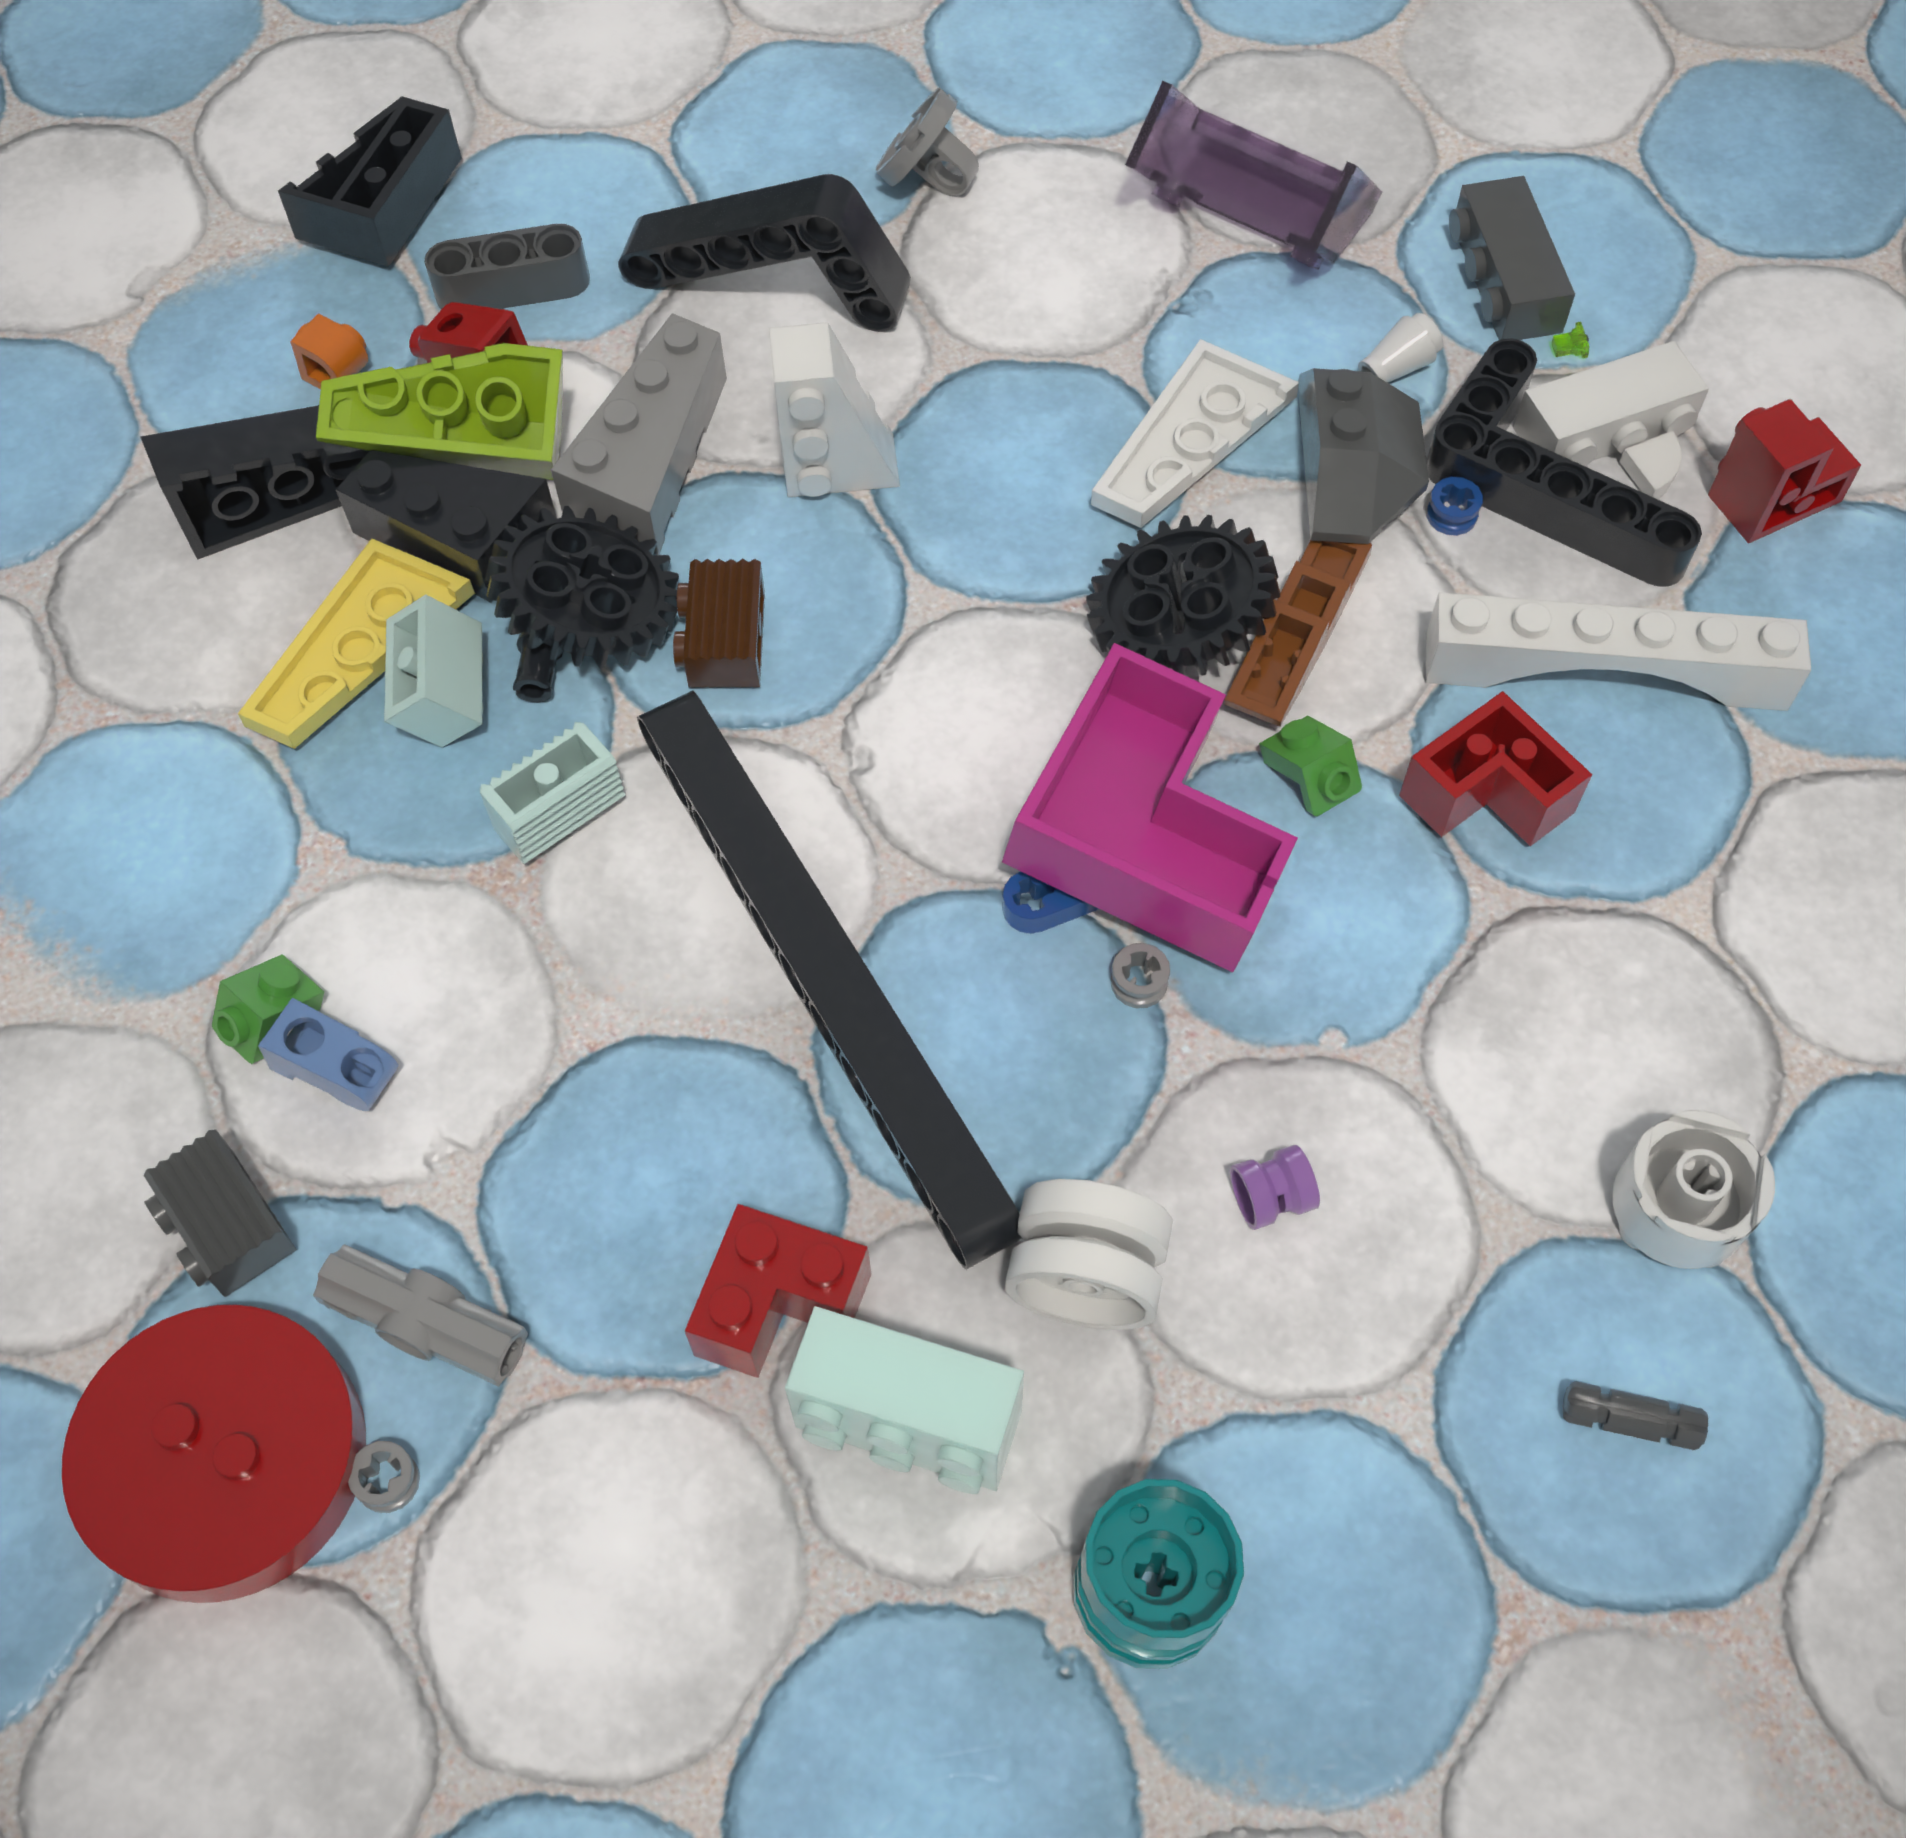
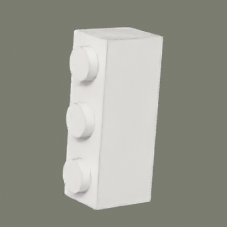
M1671 341L1525 390L1513 429L1519 437L1586 466L1593 460L1617 452L1623 453L1626 448L1673 431L1678 436L1686 432L1697 421L1709 387L1677 343Z

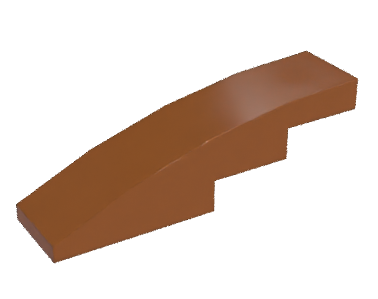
M1310 540L1300 562H1295L1280 597L1277 600H1273L1277 614L1275 617L1264 618L1263 622L1266 633L1265 635L1255 636L1250 646L1251 650L1248 651L1232 683L1224 705L1281 727L1327 644L1371 555V543L1358 544Z

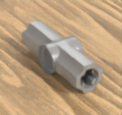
M344 1244L337 1252L330 1253L318 1273V1282L313 1296L319 1303L329 1309L336 1310L352 1320H357L374 1328L375 1333L383 1340L416 1358L430 1361L434 1356L499 1387L505 1378L511 1376L523 1354V1346L528 1335L523 1326L513 1320L499 1316L489 1309H484L465 1300V1296L454 1286L423 1270L414 1268L409 1273H406Z

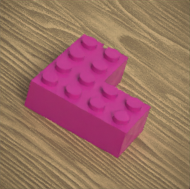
M1114 643L1018 814L1002 863L1230 972H1234L1258 926L1298 837L1185 785L1209 737L1226 694Z

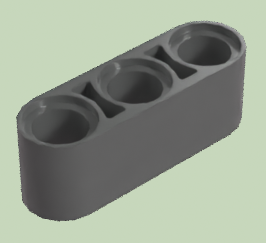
M550 224L446 240L432 246L426 253L424 260L434 296L440 309L451 302L503 309L567 299L578 296L585 291L590 281L581 235L573 226L567 224Z

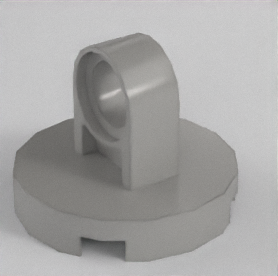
M937 88L913 113L912 117L914 119L902 134L899 132L875 169L876 173L889 186H895L913 169L943 194L960 196L966 192L979 170V163L974 153L945 128L957 106L958 101L950 94L947 95L941 88ZM941 161H946L956 166L963 176H958L948 171Z

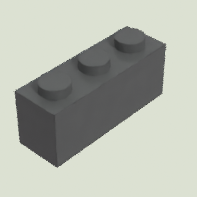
M1525 176L1462 185L1457 207L1450 213L1449 229L1452 240L1455 243H1460L1464 253L1467 277L1469 281L1476 283L1480 292L1481 309L1484 319L1487 322H1492L1499 340L1510 338L1523 340L1563 333L1575 292Z

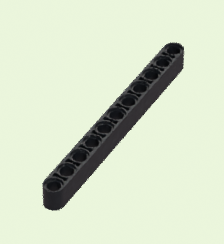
M692 690L637 716L642 735L655 760L958 1262L967 1270L1023 1239L1018 1234L1020 1214L1011 1197L698 695Z

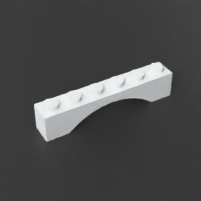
M1439 592L1426 632V683L1486 688L1511 679L1546 672L1580 669L1621 670L1651 674L1682 682L1711 695L1729 707L1788 711L1811 672L1807 620Z

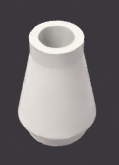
M1416 313L1412 317L1403 316L1374 350L1359 362L1358 369L1361 372H1371L1389 383L1435 362L1437 353L1443 348L1442 335L1435 323L1423 313Z

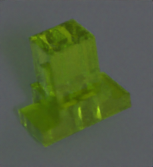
M1576 322L1572 332L1553 336L1552 347L1556 357L1574 354L1575 356L1582 355V358H1588L1589 338L1585 334L1582 323Z

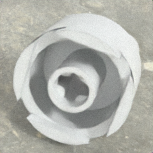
M1685 1110L1671 1115L1669 1119L1657 1123L1642 1135L1616 1175L1612 1198L1614 1212L1619 1223V1234L1622 1240L1629 1247L1640 1250L1650 1258L1672 1267L1700 1269L1720 1265L1740 1247L1766 1217L1771 1208L1775 1194V1176L1766 1154L1761 1157L1748 1140V1137L1751 1135L1740 1124L1725 1116L1701 1110Z

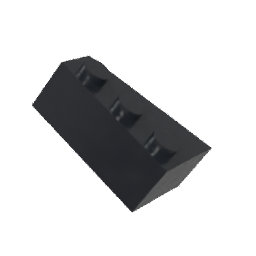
M403 96L355 131L353 135L356 142L335 158L330 153H327L317 160L318 171L300 185L296 186L290 181L278 190L295 239L385 266H389L462 159L449 109Z
M371 450L336 488L337 495L354 534L368 541L371 538L470 579L475 595L489 602L493 600L487 599L489 581L485 580L494 541L502 540L504 528L508 525L518 529L520 517L524 514L538 522L542 508H546L557 518L545 478Z

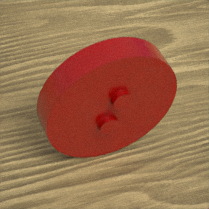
M214 1305L176 1314L143 1330L117 1350L98 1370L78 1401L69 1423L62 1454V1485L68 1513L76 1531L90 1551L108 1568L144 1590L161 1597L192 1603L222 1602L255 1594L277 1584L304 1566L324 1547L344 1520L355 1498L348 1483L356 1453L366 1446V1426L363 1409L349 1376L339 1362L313 1334L291 1319L270 1310L243 1305Z

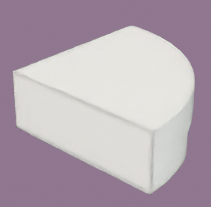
M1671 431L1624 449L1620 464L1641 492L1656 499L1667 492L1681 465L1682 451L1679 440L1675 433Z

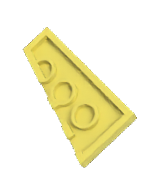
M371 538L238 712L244 727L295 749L385 671L386 619L425 594L457 609L475 594L470 579Z

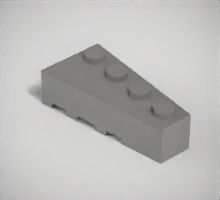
M673 313L670 315L552 467L551 472L562 512L564 506H569L576 518H584L587 509L592 508L596 514V520L603 523L613 514L617 516L616 528L624 531L628 527H636L638 529L636 539L639 542L655 539L657 544L654 554H660L665 541L664 530L669 517L674 518L680 502L679 491L686 473H691L697 458L696 447L701 434L706 433L727 379L719 332Z

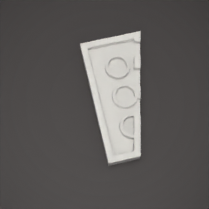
M1200 339L1092 489L1091 505L1142 528L1297 397L1299 382Z

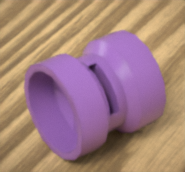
M1291 1145L1276 1150L1271 1160L1264 1163L1250 1159L1232 1165L1230 1168V1180L1238 1207L1252 1230L1274 1224L1279 1213L1290 1211L1300 1215L1319 1208L1320 1194L1317 1181L1308 1158L1298 1145Z

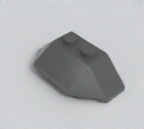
M1313 368L1301 373L1298 379L1310 540L1369 544L1380 534L1384 526L1397 518L1427 490L1429 476L1419 402L1371 372Z

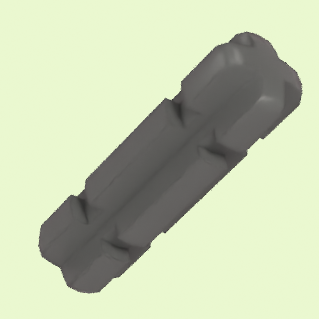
M1578 1381L1572 1382L1564 1394L1563 1418L1568 1423L1592 1428L1593 1422L1601 1423V1428L1604 1431L1659 1443L1661 1437L1669 1438L1670 1445L1691 1450L1699 1449L1705 1443L1707 1437L1708 1414L1702 1408L1678 1403L1677 1409H1671L1669 1402L1615 1389H1610L1609 1394L1601 1393L1600 1386Z

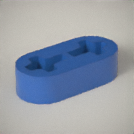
M1021 871L1011 876L1004 886L1002 902L1004 918L1012 928L1019 932L1030 934L1042 932L1099 910V908ZM1030 893L1034 900L1042 898L1041 909L1032 911L1028 904L1020 905L1021 894Z

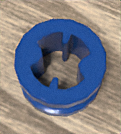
M1449 477L1442 479L1435 484L1426 509L1430 525L1438 532L1446 535L1458 536L1469 532L1474 528L1478 520L1479 511L1483 504V494L1476 484L1465 478ZM1448 502L1451 506L1446 507L1444 504ZM1459 506H1464V510H1461Z

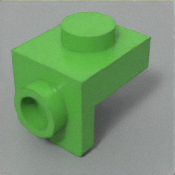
M1308 715L1302 719L1287 723L1280 732L1259 743L1264 763L1300 784L1305 809L1316 817L1357 794L1362 789L1352 739Z
M281 954L220 981L212 1028L225 1045L232 1047L247 1062L253 1064L264 1059L258 1045L289 1001L294 998L320 1011L324 991Z

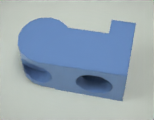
M294 998L289 1001L258 1045L270 1070L291 1080L296 1077L329 1093L346 1105L362 1111H369L399 1066L389 1053L359 1036V1032Z

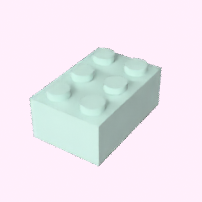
M814 1306L788 1377L785 1391L795 1427L803 1430L802 1437L810 1443L836 1451L842 1450L844 1443L871 1451L869 1458L888 1469L910 1472L912 1465L939 1473L938 1481L949 1488L968 1494H978L980 1487L997 1492L1022 1412L1024 1371Z

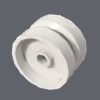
M1054 1179L1037 1182L1024 1192L1018 1220V1234L1025 1241L1012 1249L1005 1292L1016 1303L1025 1308L1064 1323L1111 1330L1145 1327L1155 1322L1163 1278L1154 1268L1166 1261L1173 1218L1163 1206L1148 1197L1119 1186L1077 1179Z

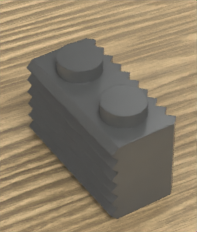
M216 1129L208 1130L204 1137L196 1138L192 1145L183 1146L180 1152L172 1153L168 1160L159 1161L156 1168L147 1169L143 1175L155 1193L154 1196L144 1201V1203L166 1235L176 1229L178 1230L187 1247L177 1252V1257L198 1287L210 1281L226 1297L297 1250L236 1154Z

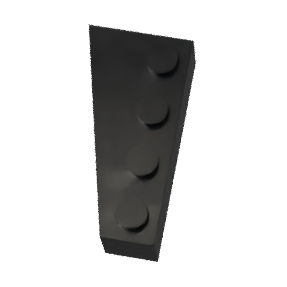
M319 405L140 436L160 488L197 560L341 507L336 488L370 451L318 441L316 439Z

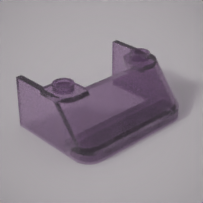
M1162 81L1125 163L1134 172L1155 184L1151 193L1155 197L1177 207H1180L1183 199H1186L1294 248L1290 255L1292 259L1316 270L1320 269L1323 261L1334 265L1371 216L1382 194L1377 185L1357 165L1347 161L1343 171L1200 109L1177 88L1165 81Z

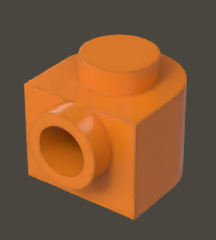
M319 313L309 323L301 326L296 336L290 341L301 379L321 389V382L323 380L357 374L368 363V355L365 350L366 343L360 333L350 325L338 324Z

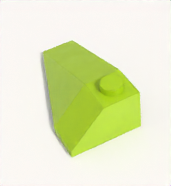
M502 343L484 347L485 351L454 358H451L450 354L431 358L430 363L395 370L393 367H386L323 380L321 382L316 439L320 442L368 451L375 450L553 480L551 469L559 460L562 432L563 350Z

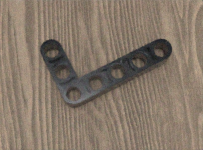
M823 174L643 215L635 222L618 261V268L628 282L637 287L655 289L812 257L852 318L862 327L875 332H885L896 325L911 280L906 266L858 190L850 181L834 174Z
M1510 338L1495 341L1484 353L1438 421L1427 458L1429 479L1435 484L1449 477H1462L1470 480L1479 487L1483 494L1482 507L1650 585L1669 587L1678 583L1684 577L1701 539L1702 531L1697 520L1683 510L1506 431L1518 414L1525 390L1529 388L1537 357L1532 347L1521 340Z

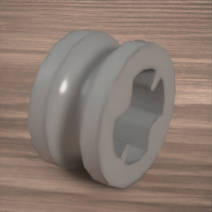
M1133 943L1122 948L1115 956L1112 964L1111 988L1116 998L1123 1004L1133 1008H1148L1157 1004L1165 996L1170 976L1169 961L1161 950L1146 943ZM1143 966L1144 974L1152 970L1154 973L1151 974L1150 984L1138 986L1136 985V977L1129 982L1127 979L1130 977L1131 967Z
M376 1441L366 1445L356 1453L348 1483L351 1492L366 1508L377 1513H391L402 1509L413 1499L419 1488L420 1473L416 1462L400 1445L391 1441ZM388 1461L396 1471L401 1469V1475L390 1479L388 1491L381 1494L372 1483L367 1484V1480L379 1474L380 1463Z

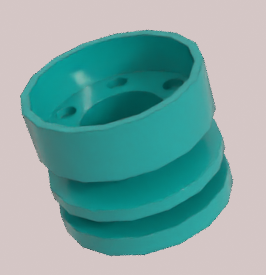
M1145 1479L1118 1490L1096 1512L1073 1574L1074 1606L1086 1634L1109 1657L1135 1668L1168 1669L1194 1658L1215 1636L1223 1619L1235 1603L1244 1577L1242 1541L1229 1514L1205 1491L1179 1480ZM1145 1572L1158 1574L1157 1584L1158 1587L1162 1588L1159 1597H1152L1146 1594V1582L1142 1580Z

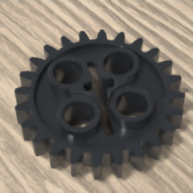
M564 506L561 518H555L549 510L542 508L538 522L524 514L520 517L518 529L507 525L504 528L502 540L494 541L485 580L489 581L487 599L497 601L494 612L496 618L511 617L508 629L510 635L527 631L530 634L527 648L530 650L545 643L551 646L549 651V658L551 660H556L565 651L571 653L574 666L580 667L585 655L592 656L595 663L601 669L605 668L608 655H613L617 661L625 666L629 663L632 651L646 658L651 644L658 646L663 644L666 632L672 630L678 612L676 585L679 575L678 573L667 571L671 560L669 555H653L657 544L655 539L642 542L636 539L638 532L636 527L631 526L624 531L616 528L617 516L613 514L604 523L597 521L596 514L592 508L587 509L584 518H576L572 509L569 506Z
M1185 515L1176 529L1171 530L1169 525L1162 520L1159 521L1158 534L1152 537L1143 530L1137 531L1139 544L1134 547L1120 542L1117 545L1121 555L1120 560H1102L1101 563L1106 575L1091 578L1095 593L1086 596V601L1091 611L1087 614V618L1102 652L1108 651L1109 653L1113 644L1116 643L1161 665L1172 668V670L1183 675L1185 674L1186 667L1194 665L1199 674L1203 676L1207 674V661L1215 658L1219 663L1227 666L1230 664L1228 650L1231 648L1243 652L1251 650L1246 635H1265L1266 628L1263 618L1276 616L1277 612L1273 600L1279 598L1281 593L1277 582L1279 577L1273 556H1269L1264 540L1255 541L1250 527L1237 533L1234 520L1228 519L1217 529L1212 515H1207L1199 526H1192L1189 516ZM1182 562H1183V570H1184V573H1185V576H1186V579H1187V581H1185V582H1183V583H1182V580H1181V577H1180V570H1181V563H1182ZM1181 610L1183 611L1185 617L1184 630L1182 633H1180V630L1182 631V623L1178 614V611Z

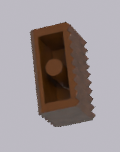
M694 559L690 562L689 583H678L677 587L679 618H686L685 631H675L673 639L675 667L685 668L688 687L761 686L765 588L760 561L753 559L748 562L741 559L736 562L729 559L724 562L718 559L712 562L706 559L700 562Z

